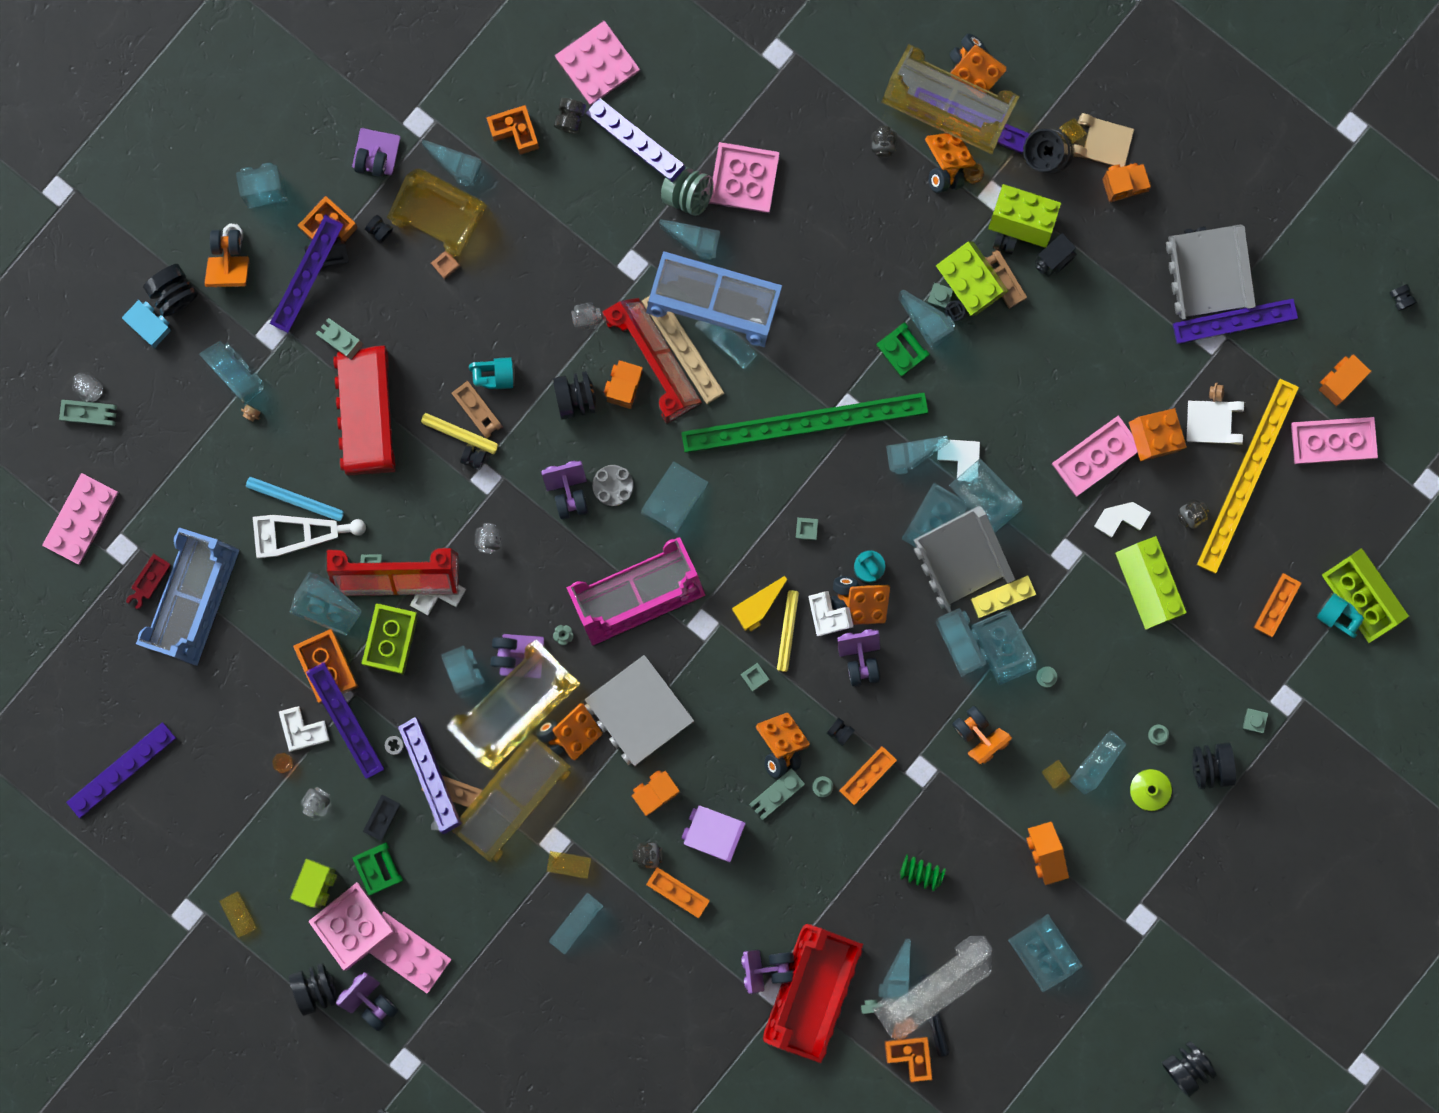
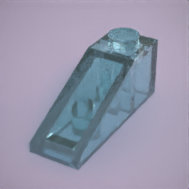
M422 140L423 148L457 180L456 183L468 187V185L474 186L482 165L481 159Z
M660 219L659 227L695 255H699L700 259L711 260V258H716L720 231Z
M700 320L694 325L743 369L757 355L731 329Z
M943 436L886 446L890 471L895 472L896 475L908 473L909 469L915 468L950 442L949 437Z
M1109 731L1079 766L1070 782L1084 795L1096 789L1126 743L1113 731Z
M587 893L549 942L565 955L604 905Z
M910 939L904 940L883 979V984H879V997H883L882 1001H909Z

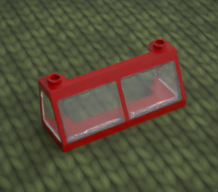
M639 298L619 301L602 311L603 319L608 328L615 326L619 327L623 332L627 329L630 331L665 389L666 393L661 396L659 407L663 412L661 416L666 424L702 403L651 317L646 313V309Z
M451 548L434 550L431 554L430 562L349 563L348 557L343 551L327 550V573L334 596L458 594V553Z

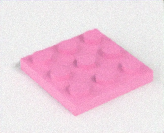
M605 21L555 55L559 64L590 106L599 98H603L640 72L636 63Z
M719 142L713 175V193L709 203L769 213L779 152Z
M359 883L354 884L308 921L344 971H347L394 933V930Z

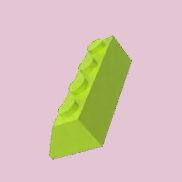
M1156 536L1115 553L1145 630L1186 614Z
M1362 548L1322 574V577L1332 591L1352 604L1358 613L1364 617L1359 630L1368 643L1409 617Z

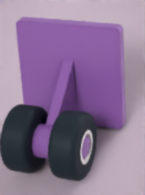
M361 128L352 165L354 171L362 174L365 171H370L373 176L383 177L384 174L391 176L394 170L400 136Z
M570 461L566 465L550 466L546 470L541 471L547 491L565 487L568 499L565 498L564 494L555 496L561 520L570 517L569 511L577 510L578 515L588 513L583 490L574 491V498H572L569 488L571 485L587 481L582 461Z
M869 629L854 635L846 633L838 637L839 656L858 654L860 667L857 661L848 663L852 687L860 686L862 684L861 679L869 678L870 683L880 681L876 658L867 659L865 666L863 652L880 649L878 630Z
M504 634L503 638H493L492 647L498 649V656L491 657V666L500 668L501 676L541 678L543 637Z
M760 950L743 953L742 966L746 970L744 985L748 989L749 994L764 991V972L777 971V973L771 974L773 984L792 982L794 971H789L788 963L794 962L793 952L769 955L770 965H776V967L762 968Z
M367 973L357 976L353 981V985L348 990L343 991L336 1002L341 1008L353 1013L364 1001L371 1009L367 1008L361 1015L376 1031H380L385 1026L382 1019L386 1015L392 1018L398 1012L394 1004L382 994L375 999L376 1005L368 998L380 982Z

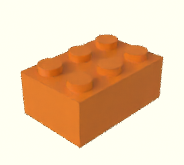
M332 629L293 646L305 674L306 671L325 662L342 694L358 688V684ZM307 676L318 703L322 704V700Z

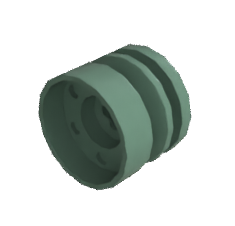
M685 166L686 168L673 182L667 178L664 179L661 199L665 205L676 209L680 208L683 212L697 216L708 206L713 193L714 183L710 175L694 171Z

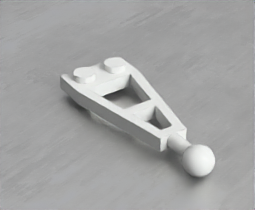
M280 515L253 517L257 559L278 557L338 538V533L351 532L359 536L366 530V524L360 519L353 520L351 524L337 525V521ZM275 522L303 524L305 541L277 549ZM310 525L331 527V534L311 539Z

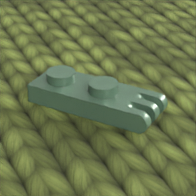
M328 318L326 322L330 326L327 327L323 324L321 328L325 332L317 331L316 335L351 360L363 346V343Z
M61 400L59 420L115 426V421H108L107 419L108 417L116 418V413H110L108 410H117V405Z
M791 768L749 805L752 808L757 803L760 804L755 812L758 814L764 809L766 812L760 816L763 820L803 787L805 783Z

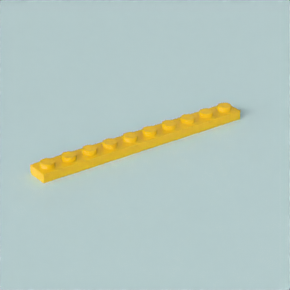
M1279 379L1196 566L1216 574L1296 395L1298 386Z

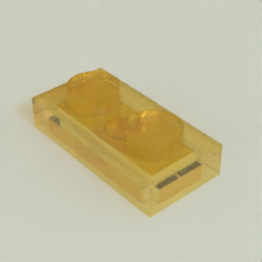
M550 851L547 872L588 879L591 858Z
M239 891L219 901L238 938L257 929Z

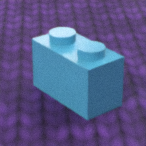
M138 300L122 319L155 349L171 332L168 327L170 323L163 316L157 317L152 312L155 309L147 302L142 304Z

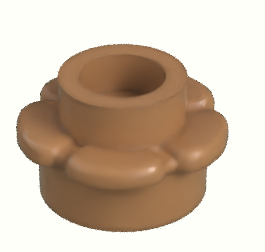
M1215 383V386L1210 387L1209 398L1213 399V402H1222L1224 385Z
M246 404L244 409H241L244 412L243 417L250 421L259 420L261 413L259 410Z

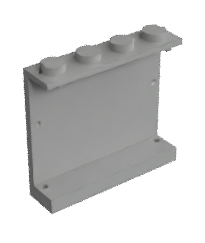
M1235 225L1168 236L1169 242H1166V250L1168 254H1171L1172 262H1169L1170 274L1174 275L1172 291L1177 296V302L1174 303L1176 315L1186 319L1187 316L1246 307L1247 309L1256 307L1245 226Z
M980 506L914 539L916 545L914 551L918 559H922L924 562L921 567L926 576L929 575L931 578L929 584L933 592L937 591L939 595L936 600L941 609L945 607L949 614L952 613L950 609L951 603L1001 577L1007 583L1015 580L987 514Z
M645 655L584 699L587 703L585 707L590 715L595 714L598 717L599 721L596 723L603 732L607 730L612 736L609 738L616 749L618 747L622 749L624 754L621 756L628 765L632 763L634 767L684 728L694 723L692 717Z

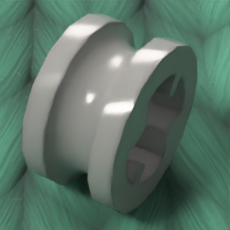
M397 736L387 738L385 749L388 753L397 755L402 752L404 748L402 739ZM398 740L397 744L400 745V748L391 751L390 741Z

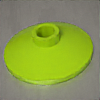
M1148 769L1134 777L1130 786V794L1138 807L1147 811H1155L1168 803L1172 794V787L1165 774L1158 770ZM1149 786L1155 787L1156 791L1154 794L1149 793Z

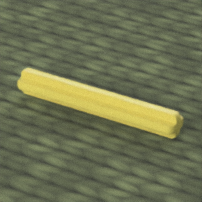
M427 413L422 417V424L491 454H495L498 449L497 443Z
M789 590L787 595L777 670L787 672L789 667L799 592Z

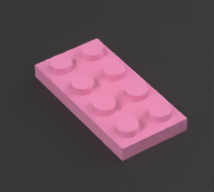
M1117 416L1053 462L1052 466L1075 497H1077L1138 452L1132 433L1121 418Z
M1374 417L1291 423L1294 464L1378 458Z
M81 473L42 546L80 565L119 492Z
M383 911L382 915L394 930V933L369 953L428 994L452 959Z

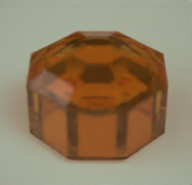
M976 162L973 167H965L963 171L966 181L973 184L980 182L984 176L982 165Z
M286 753L276 754L272 760L273 768L279 773L289 772L293 767L292 757Z

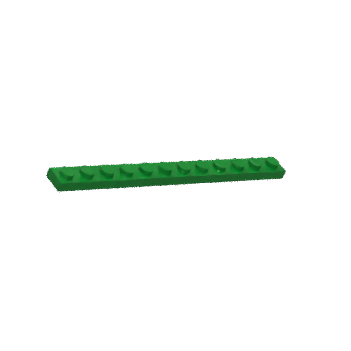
M918 393L681 433L684 452L688 453L928 414L925 393Z

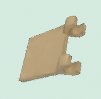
M1082 113L1078 124L1089 126L1085 147L1074 145V156L1088 158L1112 166L1118 164L1121 167L1125 166L1134 129Z

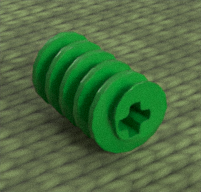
M906 854L900 871V877L903 880L908 876L909 883L916 879L917 886L923 881L925 889L931 884L932 891L934 892L940 887L946 868L939 872V866L936 865L932 870L930 862L924 867V860L921 859L916 864V857H912L908 861V854Z

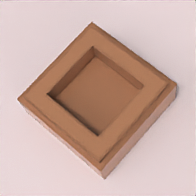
M447 250L431 262L432 266L444 279L460 267Z

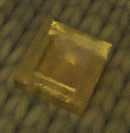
M1075 118L1060 127L1061 131L1071 139L1072 144L1087 134Z
M1059 760L1041 772L1053 789L1071 777Z

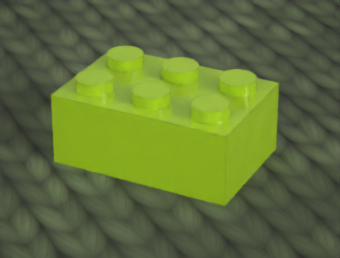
M1002 184L988 229L1046 248L1061 203Z
M968 241L936 265L971 316L979 314L1008 292L974 241Z
M376 603L362 665L404 675L418 614Z
M306 859L290 899L313 908L325 906L330 895L327 894L328 888L334 885L337 878L335 874L336 869Z

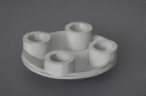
M608 465L601 468L594 476L592 483L596 498L609 506H617L626 502L630 498L634 487L633 479L628 470L618 465Z

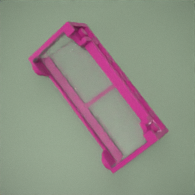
M680 537L667 541L663 547V553L591 585H588L586 582L577 581L571 586L566 587L592 646L705 596L698 574Z

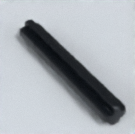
M929 975L920 976L919 981L937 1054L939 1057L947 1056L949 1051L931 978Z

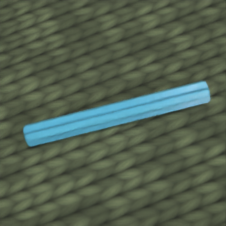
M249 477L246 487L336 521H341L344 512L340 509L253 477Z

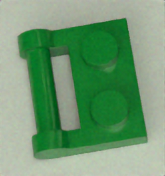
M906 322L876 344L900 377L930 355L927 349L924 350L908 330L909 326ZM900 334L904 336L918 354L916 358L913 359L897 337Z
M387 842L352 857L369 896L403 881L390 856ZM377 853L381 854L391 876V879L387 881L376 860L375 854Z

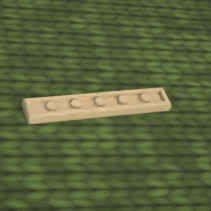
M649 297L642 300V304L644 305L646 310L648 306ZM667 311V314L662 317H654L649 314L705 403L708 405L724 395L723 390L674 313Z

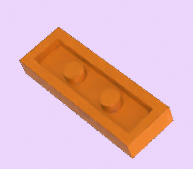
M1283 573L1260 614L1254 629L1272 638L1297 593L1301 582Z
M881 746L839 792L855 805L897 760Z
M658 867L646 884L697 918L701 916L710 901Z

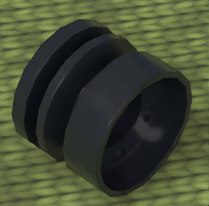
M1038 129L1027 137L1023 146V155L1027 164L1032 169L1040 172L1056 173L1066 169L1071 163L1074 156V146L1071 139L1063 132L1051 129ZM1050 147L1054 148V150L1052 151L1053 155H1049V153L1051 152Z
M173 264L162 269L143 285L150 299L159 298L155 306L157 309L161 308L159 312L163 317L181 311L198 296V292L195 288H192L193 285L190 281L182 283L186 278V274L179 264Z
M587 371L582 372L583 381L578 382L577 373H574L572 384H569L566 375L552 378L561 420L574 418L575 408L579 407L582 416H584V406L589 405L590 414L596 413V397L593 383Z
M1230 742L1215 744L1214 754H1211L1208 745L1204 746L1203 754L1200 746L1193 747L1192 769L1199 790L1206 788V780L1208 787L1214 788L1215 778L1218 779L1220 787L1234 786L1236 784L1235 761Z
M323 963L317 965L318 975L314 967L309 968L310 978H307L303 971L289 975L290 986L302 1016L317 1011L316 1001H319L323 1008H327L326 998H328L331 1006L336 1005L335 984Z
M1188 1041L1185 1045L1190 1053H1187L1181 1047L1179 1048L1182 1056L1181 1060L1172 1054L1162 1062V1065L1184 1094L1190 1097L1200 1089L1196 1082L1198 1078L1207 1084L1209 1081L1204 1073H1207L1212 1079L1217 1074L1205 1053L1191 1041Z

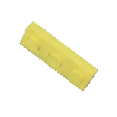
M1026 576L972 598L971 602L979 619L1033 597L1036 593L1029 576Z

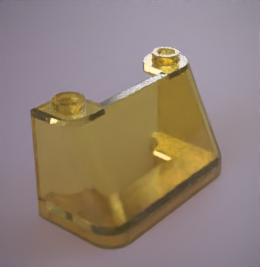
M414 169L406 175L387 218L392 220L391 222L398 227L410 224L444 242L443 246L448 254L459 256L462 254L482 218L487 205L424 170Z

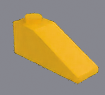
M785 576L732 608L733 613L745 631L748 629L753 631L761 626L760 622L764 619L787 582Z

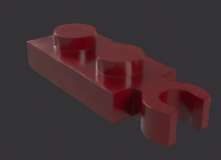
M153 553L131 587L136 592L128 596L126 603L130 604L133 599H137L138 604L135 608L139 610L143 606L142 599L146 597L150 600L172 565Z

